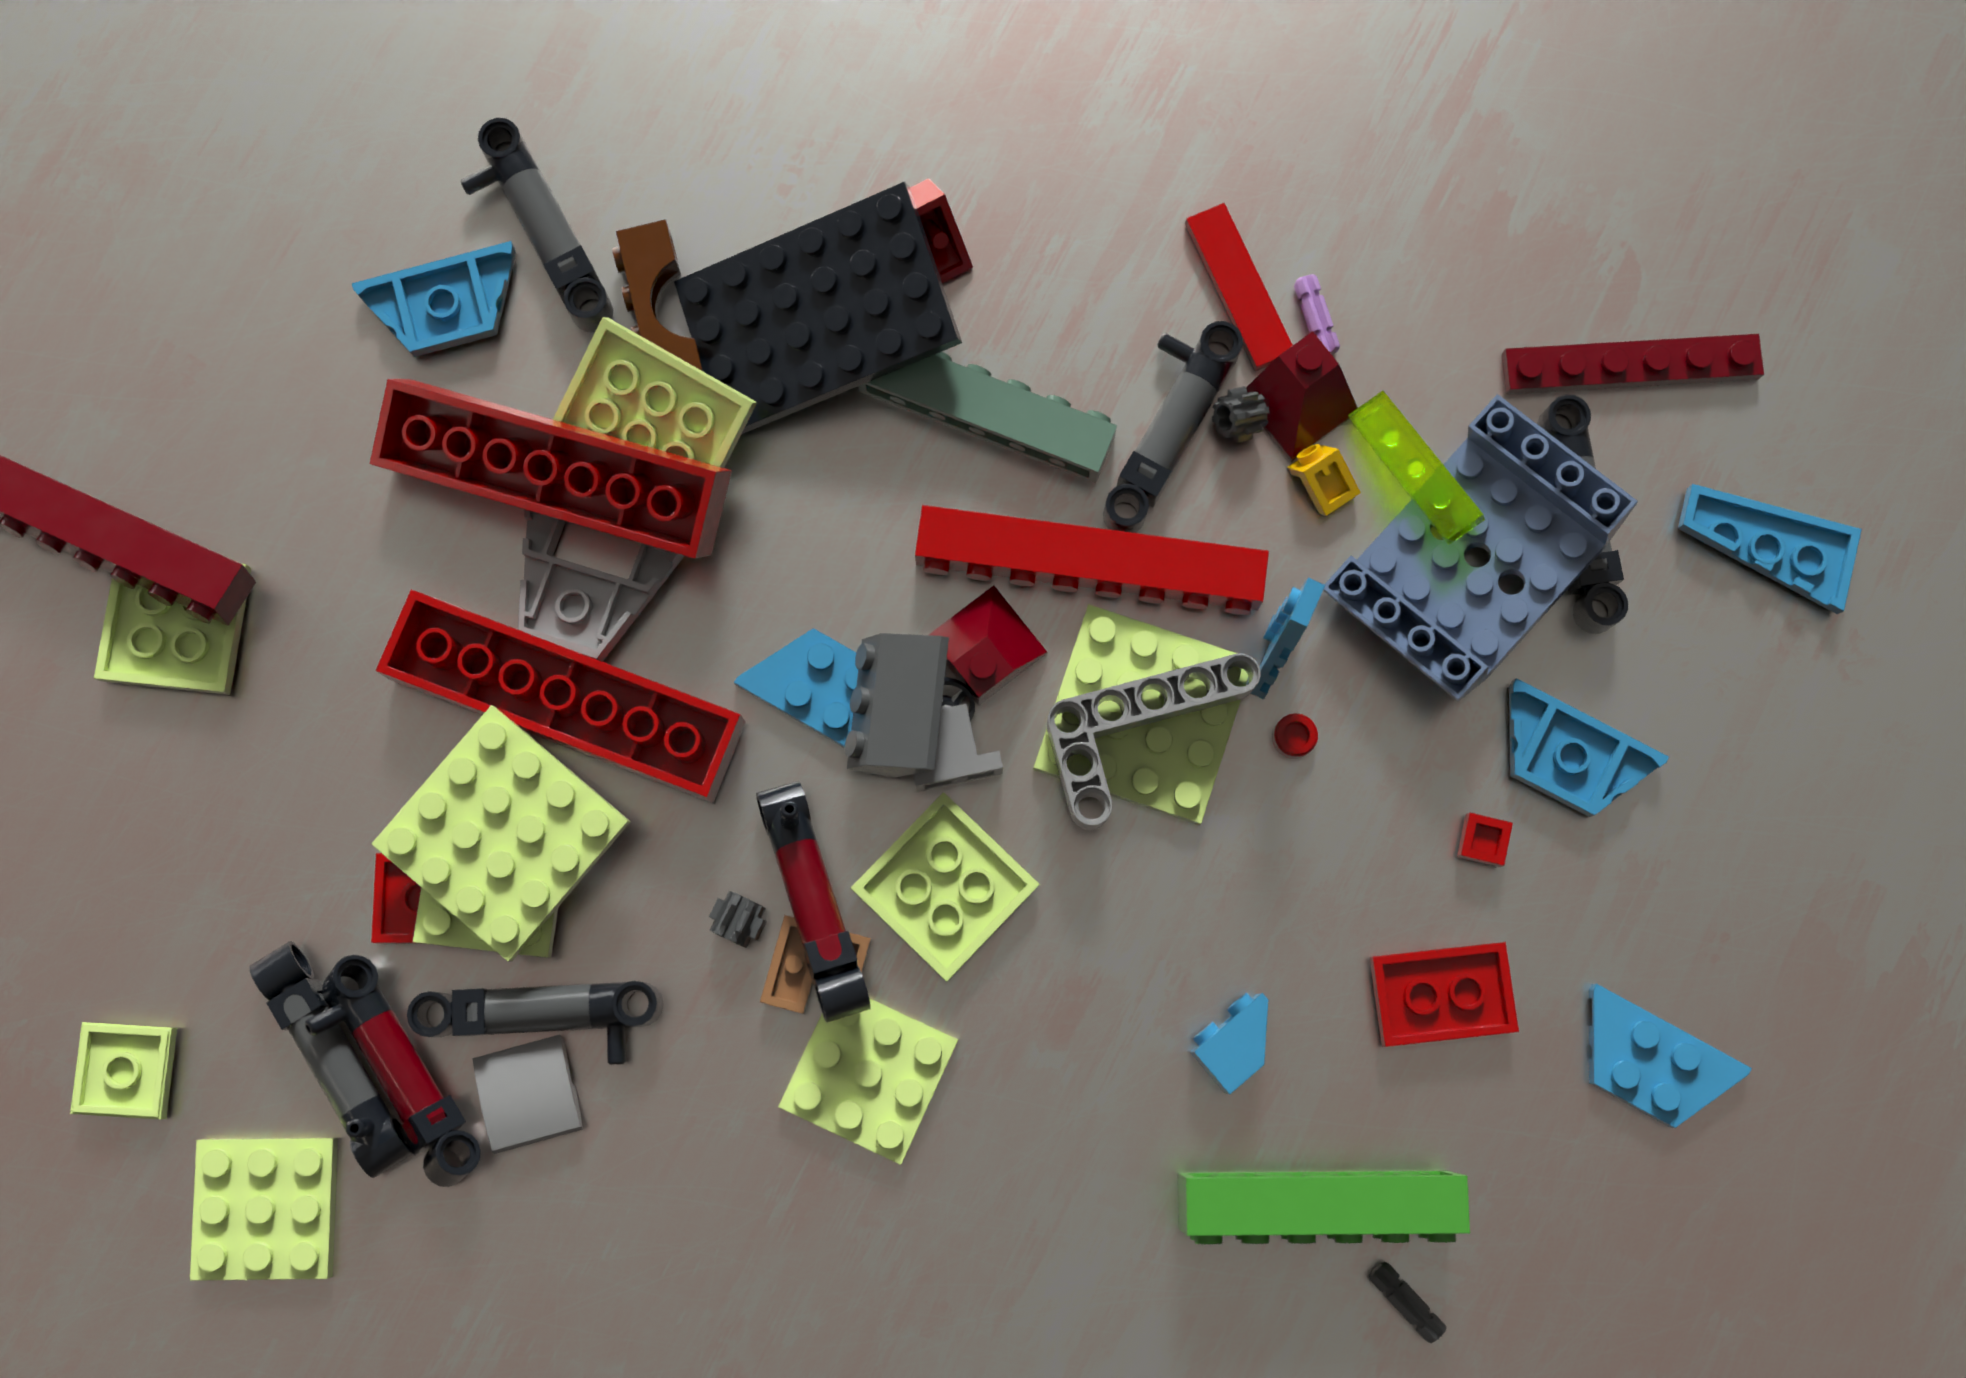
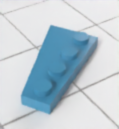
M1695 484L1687 488L1678 529L1835 614L1844 611L1862 529Z
M1307 578L1300 590L1292 587L1288 597H1285L1276 614L1272 616L1263 636V639L1270 641L1259 666L1261 672L1260 680L1250 694L1265 699L1270 686L1277 679L1279 674L1278 668L1284 667L1291 651L1294 650L1305 632L1325 587L1324 584Z

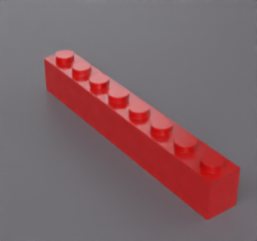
M922 505L915 550L916 565L923 566V571L930 574L947 575L949 570L966 572V577L981 581L991 580L992 575L1008 577L1010 583L1019 586H1034L1035 581L1053 583V589L1064 592H1077L1078 587L1096 589L1095 594L1109 598L1121 597V593L1139 595L1138 599L1147 603H1164L1165 598L1181 600L1182 606L1192 609H1206L1208 604L1225 606L1226 612L1237 615H1249L1251 610L1258 611L1262 605L1269 557L1268 550Z

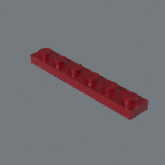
M1759 334L1506 348L1502 353L1506 395L1758 380L1764 375Z

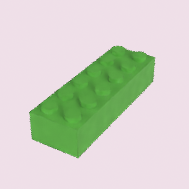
M1451 1171L1177 1173L1178 1228L1187 1236H1190V1240H1194L1195 1244H1223V1236L1235 1235L1236 1239L1241 1240L1243 1244H1268L1269 1235H1281V1239H1287L1288 1243L1294 1244L1316 1243V1235H1327V1238L1334 1239L1335 1243H1363V1234H1372L1373 1238L1381 1239V1242L1407 1243L1409 1242V1234H1418V1238H1427L1428 1242L1449 1243L1456 1242V1234H1470L1468 1176Z

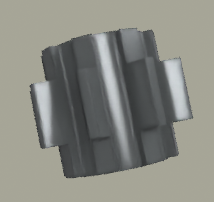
M1242 386L1229 389L1227 396L1218 397V402H1215L1212 407L1214 414L1211 416L1212 422H1215L1217 427L1216 431L1218 434H1222L1225 438L1234 437L1235 442L1238 443L1253 439V434L1263 432V427L1268 423L1267 414L1269 413V407H1266L1265 398L1262 394L1259 395L1255 391L1247 393L1246 387Z
M729 891L725 900L717 899L709 915V918L714 920L710 931L747 948L751 938L758 941L767 921L761 919L766 908L735 892Z

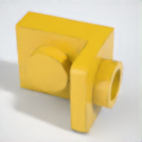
M1320 444L1311 445L1299 452L1297 455L1298 460L1287 467L1291 475L1301 478L1319 514L1327 516L1361 493L1339 449L1324 445L1320 446Z

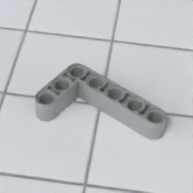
M1244 653L1233 654L1070 697L1055 703L1050 709L1047 718V732L1069 812L1074 823L1080 828L1095 830L1104 825L1112 811V799L1095 738L1241 700L1247 697L1259 683L1261 672L1257 661ZM1232 667L1242 668L1249 676L1248 685L1244 687L1233 685L1227 677V670ZM1191 678L1201 680L1206 686V696L1202 698L1189 696L1184 689V682ZM1153 689L1161 693L1164 698V706L1157 710L1147 708L1141 700V694L1144 691ZM1104 701H1113L1120 706L1122 716L1116 721L1104 720L1098 712V706ZM1063 712L1072 713L1078 718L1079 727L1070 733L1062 732L1057 728L1055 718ZM1076 754L1084 755L1091 763V771L1083 776L1072 774L1067 767L1069 757ZM1086 797L1097 798L1103 806V814L1096 819L1085 818L1079 811V802Z

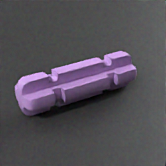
M1314 274L1303 276L1296 280L1294 288L1298 300H1303L1300 306L1309 333L1313 331L1333 355L1338 352L1340 344L1336 332H1331V328L1334 326L1324 296L1319 295L1321 287L1318 278Z

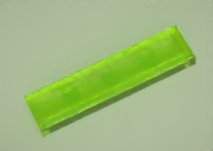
M1383 390L1348 415L1350 422L1448 545L1485 520L1484 514Z

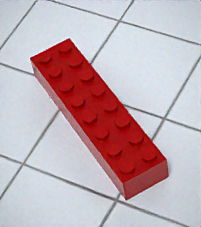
M387 379L369 463L695 559L712 555L732 470L411 379Z
M412 589L408 594L375 670L391 681L483 715L493 705L527 733L710 803H714L746 724V721L739 713Z

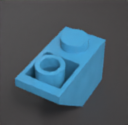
M1245 993L1227 1008L1231 1017L1217 1027L1214 1022H1211L1193 1038L1197 1046L1190 1053L1225 1094H1231L1264 1065L1268 999L1263 993L1256 994L1253 998L1248 993Z

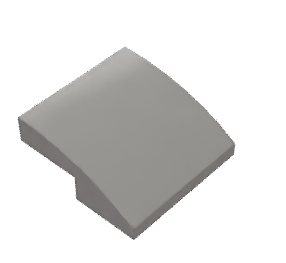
M560 1034L472 1058L483 1119L491 1150L494 1154L583 1130L577 1091L571 1082L566 1045Z

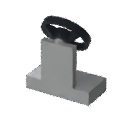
M949 677L944 679V685L955 686L961 690L952 697L948 695H943L935 768L933 771L913 774L917 792L1003 774V765L999 751L977 755L971 727V720L975 712L974 698L969 688L957 679ZM966 695L970 701L969 710L967 709V704L959 705Z

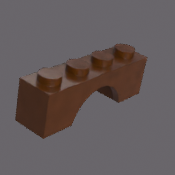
M666 219L616 231L619 246L612 248L618 273H626L629 285L621 287L627 312L635 311L638 325L631 327V331L703 371L695 339L676 335L664 328L657 320V303L662 291L673 279L681 274L672 235Z

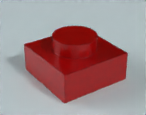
M1467 813L1465 815L1457 857L1503 867L1505 865L1513 823L1475 813Z

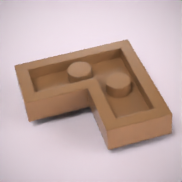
M784 915L760 1002L805 1014L813 982L804 957V947L795 918ZM849 933L858 959L857 966H859L862 973L872 939Z

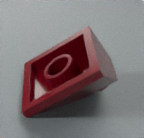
M1313 331L1280 354L1246 387L1247 393L1255 391L1259 395L1262 394L1265 398L1264 402L1266 407H1269V413L1267 414L1268 423L1263 428L1290 462L1296 459L1298 453L1303 449L1315 445L1359 411L1340 364Z
M994 585L929 634L949 637L946 665L956 678L969 688L975 702L979 706L1047 654L1046 649Z

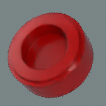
M1293 713L1284 716L1275 725L1272 740L1276 750L1281 755L1291 759H1298L1306 756L1314 749L1318 740V731L1316 725L1309 717Z

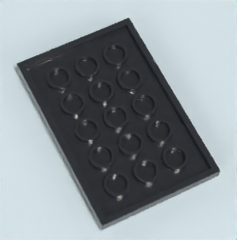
M905 181L674 281L691 338L695 339L698 346L703 372L757 402L742 434L962 343L910 187Z

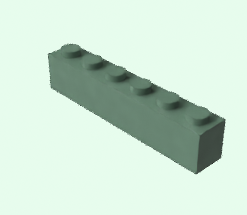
M944 352L937 353L858 386L861 393L1093 483H1097L1117 430V425L1110 423L1111 419L1103 413L1094 410H1088L1087 413L1076 410L1071 408L1070 402L1059 396L1048 395L1045 398L1032 393L1031 388L1020 381L1009 379L1006 383L991 377L992 374L981 366L968 364L965 367L952 362V358Z

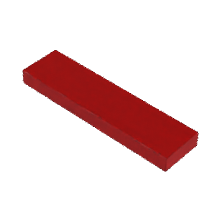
M1224 202L1186 218L1185 225L1232 324L1239 329L1242 335L1245 352L1254 370L1257 371L1269 366L1293 344Z

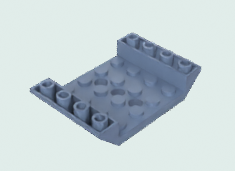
M1497 394L1468 426V438L1356 560L1351 555L1324 584L1323 591L1459 702L1494 672L1597 558L1637 505L1638 501ZM1439 521H1449L1455 526L1456 533L1448 540H1439L1431 534L1432 526ZM1475 547L1485 549L1490 556L1489 562L1482 567L1470 566L1464 558L1468 550ZM1514 574L1523 580L1524 588L1517 594L1509 595L1499 588L1498 582L1503 576Z

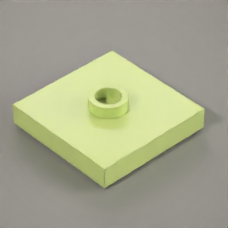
M82 1022L70 1114L166 1119L177 1028Z

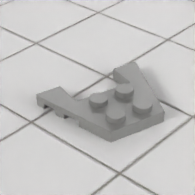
M524 509L527 528L526 538H523L522 545L525 565L524 579L520 581L518 630L603 662L680 563L684 555L642 543L629 578L618 577L553 557L566 521Z

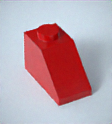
M929 178L910 187L942 283L974 268L946 195Z

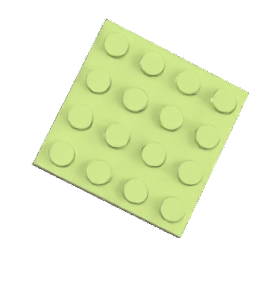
M602 317L553 420L724 468L757 402L610 318Z
M1088 604L1055 703L1070 697L1238 653ZM1232 667L1227 670V677L1233 685L1238 687L1246 686L1249 677L1246 671L1239 667ZM1191 678L1184 682V689L1189 696L1193 698L1206 696V686L1201 680ZM1153 689L1146 690L1141 694V700L1147 708L1157 710L1164 706V698L1158 691ZM1241 700L1095 738L1110 795L1200 825ZM1104 701L1098 706V712L1104 720L1116 721L1122 716L1120 706L1113 701ZM1063 712L1057 715L1055 724L1062 732L1070 733L1078 729L1079 720L1074 714ZM1046 729L1033 770L1060 779ZM1076 754L1067 760V767L1074 775L1083 776L1091 771V763L1084 755Z
M491 705L372 842V845L509 962L514 960L631 821L499 709Z

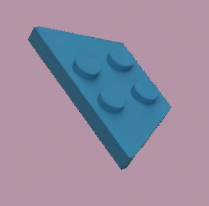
M508 241L352 283V287L356 294L414 357L497 335L516 251L513 243Z
M813 628L739 675L734 681L737 687L845 748V741L851 731L853 719L850 699L853 690L857 686L858 669L855 665L856 652Z
M1517 678L1509 686L1510 776L1589 817L1596 815L1621 794L1626 793L1637 785L1640 780L1664 765L1669 756Z
M1598 984L1590 986L1589 998L1592 999V1026H1589V1045L1592 1048V1058L1589 1061V1084L1670 1128H1676L1750 1074L1752 1068L1606 988Z

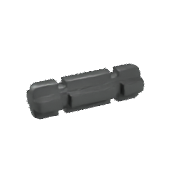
M1386 1262L1379 1264L1369 1275L1370 1281L1381 1292L1385 1291L1387 1293L1385 1297L1410 1324L1417 1326L1415 1330L1425 1341L1431 1344L1437 1341L1446 1331V1325L1433 1312L1429 1313L1430 1307L1406 1281L1398 1279L1400 1275L1390 1264Z

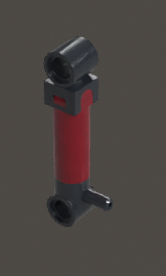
M796 781L756 793L762 822L772 844L804 947V957L826 1023L870 1010L871 1005L861 970L857 966L858 959L849 931L845 929L811 823L810 812L801 783Z
M361 955L345 956L336 963L322 985L324 1000L331 1008L307 1019L305 1028L310 1035L316 1036L345 1021L400 1116L403 1124L399 1130L415 1156L429 1148L423 1160V1169L427 1178L432 1183L441 1187L456 1185L477 1167L481 1153L478 1141L471 1134L458 1130L466 1123L464 1117L451 1095L444 1098L378 986V972L375 965ZM341 977L354 979L358 984L359 990L355 991L346 988L342 984ZM444 1150H450L459 1157L460 1167H452L445 1161L443 1156Z

